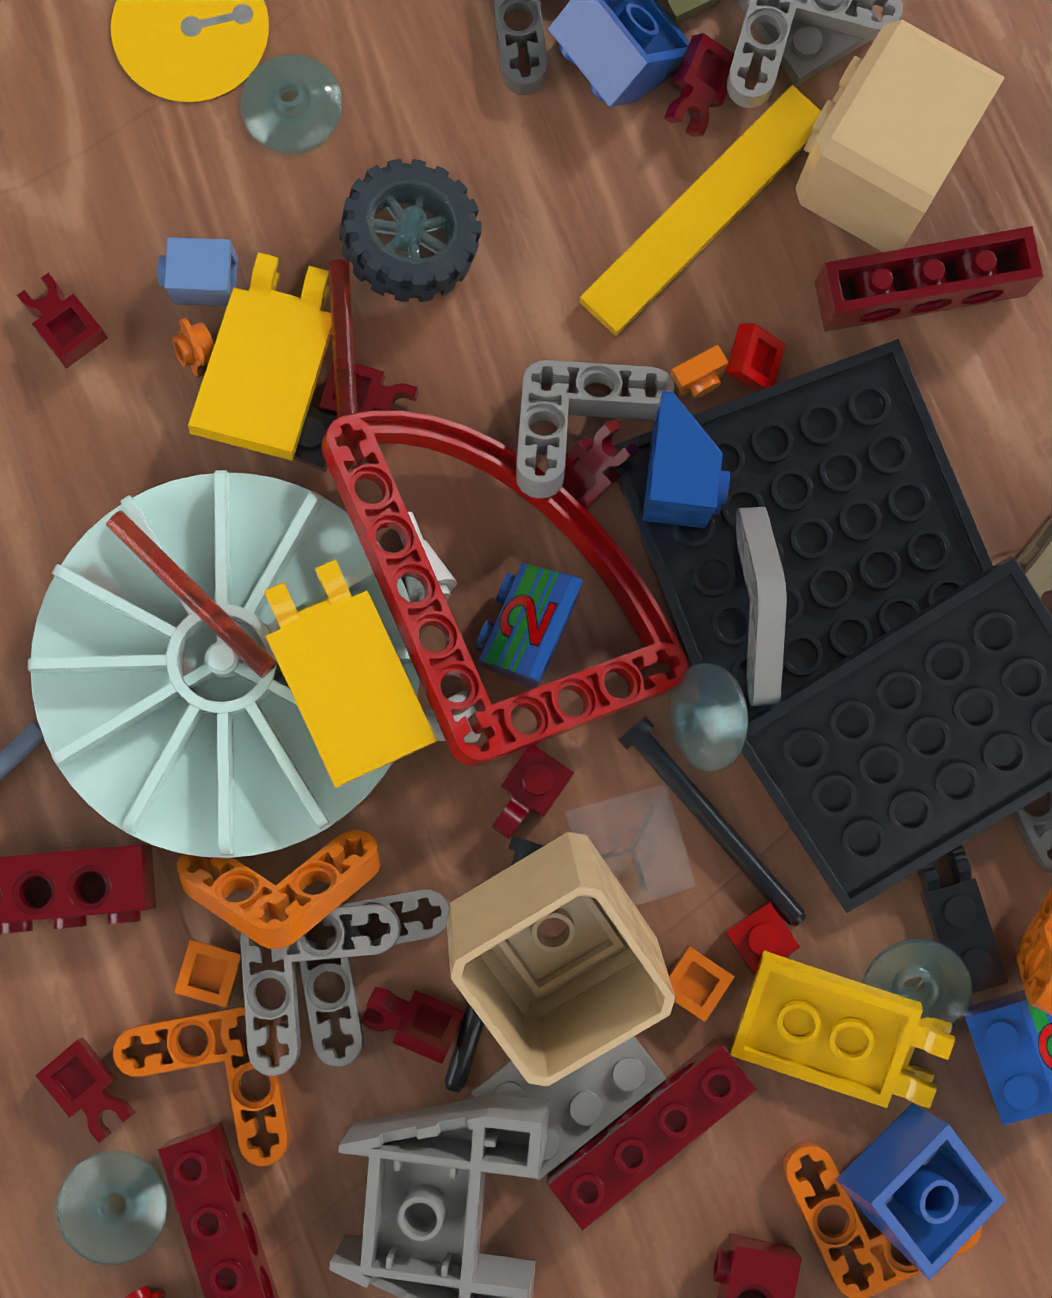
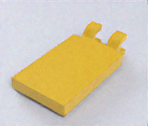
M258 252L249 291L233 287L188 423L189 433L192 435L293 461L335 324V314L323 311L329 294V286H326L329 279V271L309 266L301 298L277 292L276 288L280 275L276 270L279 258Z
M335 559L315 568L317 577L328 598L322 602L298 612L284 582L265 590L264 593L281 628L266 635V638L334 787L338 788L436 743L437 739L368 590L352 597Z
M763 951L730 1047V1055L884 1108L888 1107L891 1096L894 1094L930 1109L937 1091L936 1084L932 1083L935 1076L934 1071L909 1065L915 1047L932 1055L948 1060L955 1043V1036L950 1035L953 1028L952 1023L930 1017L920 1018L923 1012L921 1002Z

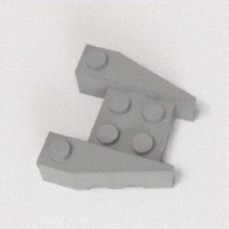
M492 1094L353 1122L339 1144V1153L369 1157L363 1237L345 1235L330 1261L329 1270L365 1288L372 1284L399 1298H533L536 1261L479 1253L486 1172L538 1179L546 1152L550 1101Z

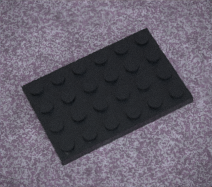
M1012 556L1002 560L780 699L779 703L768 706L729 731L730 736L846 913L1052 791V616L1022 568Z

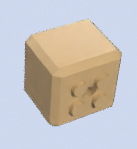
M904 20L884 24L863 60L857 56L853 57L839 82L840 88L833 100L826 102L812 127L814 131L804 147V151L808 152L809 156L795 188L800 205L882 252L903 249L1005 77Z
M567 832L450 902L446 922L451 980L528 1084L548 1087L670 1016L675 995L658 939L587 835ZM550 918L561 919L567 924L566 929L560 935L554 937L543 936L537 929L543 921Z

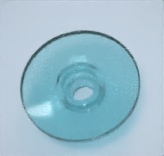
M281 55L265 61L251 73L242 90L241 112L247 129L259 143L281 153H302L318 147L333 134L342 114V96L335 77L323 64L303 55ZM287 91H296L298 93L297 98L292 102H284L280 99L281 95Z
M712 663L697 664L684 672L682 683L674 688L670 703V724L675 743L684 758L698 769L716 771L731 765L742 751L748 729L746 701L738 682L726 669Z
M925 939L906 940L886 948L870 963L862 981L863 984L921 1002L923 1012L920 1018L940 1019L952 1023V1027H955L965 1015L964 1012L967 1011L972 996L971 978L961 958L945 945ZM911 978H922L920 984L916 987L909 988L904 986V983Z
M117 1150L94 1154L76 1165L62 1183L56 1205L57 1222L67 1244L86 1260L103 1265L123 1264L144 1254L160 1236L168 1212L166 1189L157 1171L143 1158L129 1152ZM118 1194L124 1198L126 1203L124 1212L116 1213L110 1209L108 1205L110 1195Z

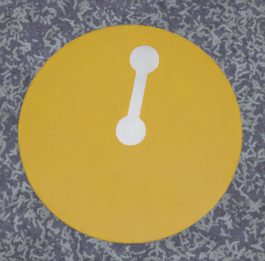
M116 0L111 18L113 48L125 72L133 81L148 92L177 102L210 100L226 94L239 86L249 77L260 62L269 34V17L264 0Z

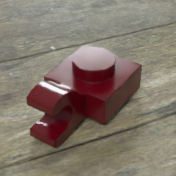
M532 745L528 747L500 786L512 798L496 819L492 828L510 839L530 809L544 818L574 775V772L537 746Z
M375 986L360 1023L374 1031L397 1030L392 1043L443 1064L465 1011L416 990L409 1002L396 996L388 989Z

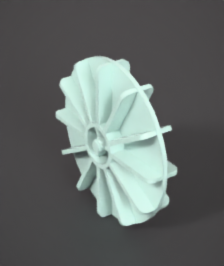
M216 470L213 474H201L173 480L150 488L133 498L129 495L120 500L122 504L106 514L90 528L71 549L63 563L55 566L52 572L54 578L44 596L36 621L31 659H28V671L31 672L32 696L37 720L55 764L87 804L107 821L140 840L177 853L219 858L254 856L284 849L328 829L349 814L371 793L392 763L343 786L334 787L266 638V635L281 628L264 591L284 582L297 611L304 610L328 599L317 577L315 568L336 559L352 597L368 590L417 697L420 686L418 675L348 513L322 495L299 485L273 477L249 473H228L227 470ZM400 578L397 582L398 592L405 600L410 601L405 585Z

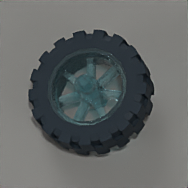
M394 159L388 161L387 166L381 169L378 165L366 171L364 180L362 181L358 178L351 187L350 195L345 201L339 230V240L343 241L342 254L346 263L351 262L354 266L353 274L361 282L366 280L372 284L371 290L377 294L384 296L386 292L395 295L394 300L408 302L409 298H418L419 302L433 300L434 295L439 292L442 296L448 294L454 289L457 281L461 282L466 277L476 255L482 231L481 221L476 220L479 209L475 200H469L466 195L468 190L459 179L454 182L449 178V172L439 166H436V169L426 167V161L412 159L411 164H402L401 159ZM407 203L415 206H410L403 210L399 204ZM387 208L396 222L374 219V216L377 212ZM422 208L435 215V217L427 219V215ZM444 228L447 244L429 235L428 232ZM375 232L395 235V237L384 246ZM419 244L434 252L435 255L428 258H420ZM398 250L402 254L409 255L410 258L399 256L395 252Z

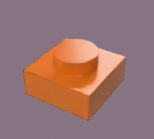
M719 345L672 368L670 376L674 381V393L679 399L690 393L694 399H697L721 385L719 378L723 376L728 361Z
M196 939L189 940L174 993L227 1008L230 1006L241 969V952Z
M689 945L686 946L668 974L675 995L674 1002L706 1022L735 977Z

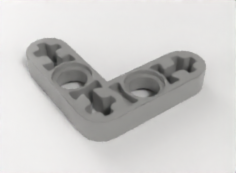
M750 0L727 79L729 97L735 104L744 108H755L768 100L776 81L793 20L874 41L884 24L900 20L903 13L902 1L858 0L853 16L847 15L852 0H841V6L832 11L819 8L815 0H779L777 8L767 6L769 0ZM874 5L883 7L882 13L884 17L881 22L871 20V10ZM757 23H769L777 29L779 38L774 43L768 45L761 44L752 37L751 28ZM753 58L762 61L757 77L758 83L755 85L754 90H749L744 85Z
M543 360L531 364L525 370L522 387L516 468L517 485L521 491L531 497L547 498L556 494L562 488L565 473L568 415L654 420L662 391L674 392L675 386L671 376L662 369L646 366ZM541 383L552 384L551 390H541ZM569 383L575 384L574 393H568ZM592 383H601L608 386L612 392L605 397H594L589 395L584 388ZM622 387H628V397L621 396ZM645 390H654L655 397H646ZM544 420L553 423L558 430L551 435L541 436L533 433L529 427L537 421ZM536 454L547 455L545 476L535 475Z
M766 507L737 508V547L750 598L747 651L748 697L751 706L774 705L779 703L781 699L787 606L785 576Z
M421 889L342 904L338 907L379 904L389 907L396 914L392 902L402 901L403 913L418 909L420 906L419 899L428 898L431 906H440L441 916L433 919V928L424 929V924L420 920L405 922L404 926L408 934L400 935L396 944L431 938L440 934L447 927L446 919L449 903L441 893L432 889ZM352 914L342 915L347 929L344 945L346 949L355 948L351 937L363 935L359 926H350ZM326 918L322 920L324 926H333L335 929L331 921ZM389 924L388 930H387V932H386L385 934L390 933V930H391L390 924ZM336 929L335 936L327 939V949L331 947L336 940ZM381 938L372 939V944H381ZM316 940L308 941L312 947L319 949V944ZM351 957L341 958V963L326 962L315 968H311L310 960L299 961L315 1052L323 1063L332 1067H342L350 1064L358 1057L364 1046V1030L362 1023H360L362 1019ZM333 971L343 978L345 992L341 999L335 1002H326L317 996L315 982L321 973ZM349 1006L351 1016L342 1015L339 1017L342 1033L346 1035L352 1034L354 1042L346 1047L345 1055H338L335 1047H326L325 1039L333 1034L332 1019L328 1018L321 1022L318 1011L334 1012Z
M379 904L337 907L325 917L333 923L337 932L335 942L328 949L320 950L312 947L307 941L306 934L288 947L271 949L272 962L283 959L285 970L269 968L254 973L253 962L260 964L265 962L264 948L259 944L254 945L253 940L241 932L240 945L247 1048L250 1063L257 1071L270 1076L283 1074L296 1063L300 1056L301 1039L295 962L376 955L386 952L396 944L401 930L399 918L392 909ZM372 913L379 914L380 922L390 924V933L384 934L381 937V944H372L371 936L360 935L351 937L355 948L346 949L344 947L347 929L342 915L352 914L350 926L369 923L370 914ZM266 978H275L285 987V1001L282 1006L274 1010L262 1007L256 998V988ZM286 1014L288 1016V1025L279 1024L276 1027L278 1042L288 1044L289 1052L280 1057L279 1064H272L271 1056L267 1054L262 1055L260 1047L270 1040V1025L258 1028L257 1018L272 1020Z

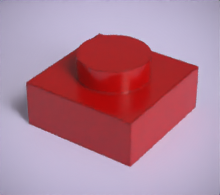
M756 323L739 324L726 373L756 392L775 385L786 343Z
M768 901L724 931L754 977L763 951L786 958L801 948L771 902Z

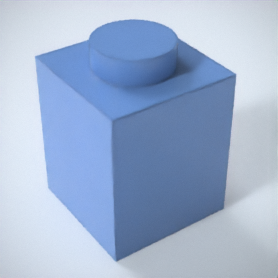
M167 237L166 255H160L158 258L157 277L159 286L164 287L174 304L227 306L233 287L237 288L238 255L231 240Z

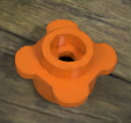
M187 318L179 320L181 328L177 331V336H174L172 339L173 347L183 367L190 365L195 377H200L203 375L202 366L209 363L214 342L204 323L199 322L190 325Z

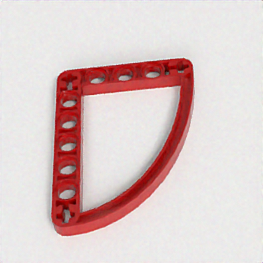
M368 411L341 416L328 427L321 445L323 457L449 750L460 763L472 767L489 763L666 694L684 681L688 672L686 656L666 616L628 558L595 518L563 487L556 494L547 498H535L522 492L516 480L517 453L467 426L436 416L407 411ZM342 434L345 435L348 441L357 440L359 443L354 451V457L348 446L339 447L337 445ZM378 444H404L428 448L458 458L488 473L517 492L543 513L572 542L595 569L619 603L644 648L491 704ZM354 461H356L358 467L352 472H348ZM537 466L535 467V475H546V473H544ZM360 480L373 481L382 491V501L374 504L362 501L355 492V483ZM381 528L394 529L403 539V549L394 553L383 550L377 543L376 531ZM409 576L420 581L425 592L424 599L419 602L405 600L398 592V579ZM423 626H434L441 630L446 640L445 649L439 652H432L424 648L419 640V629ZM656 662L668 664L670 672L666 675L658 673L643 681L641 672L647 670ZM614 672L624 677L629 688L626 698H615L608 693L604 684L607 673ZM453 675L463 680L468 691L467 698L463 702H453L445 698L440 687L441 679L444 676ZM561 690H572L580 696L583 703V711L580 716H570L562 711L558 702ZM471 706H474L476 712L468 718V721L466 716L462 717L458 722L455 721L453 716L460 715ZM514 708H527L533 713L537 722L536 730L533 734H522L514 728L511 722V712ZM471 729L475 734L484 733L487 741L481 746V751L476 744L468 746L465 742L464 737L471 732Z

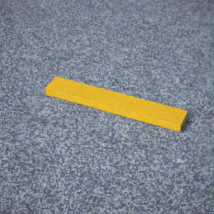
M792 85L580 296L579 303L617 337L804 149L814 131L812 127L821 110Z

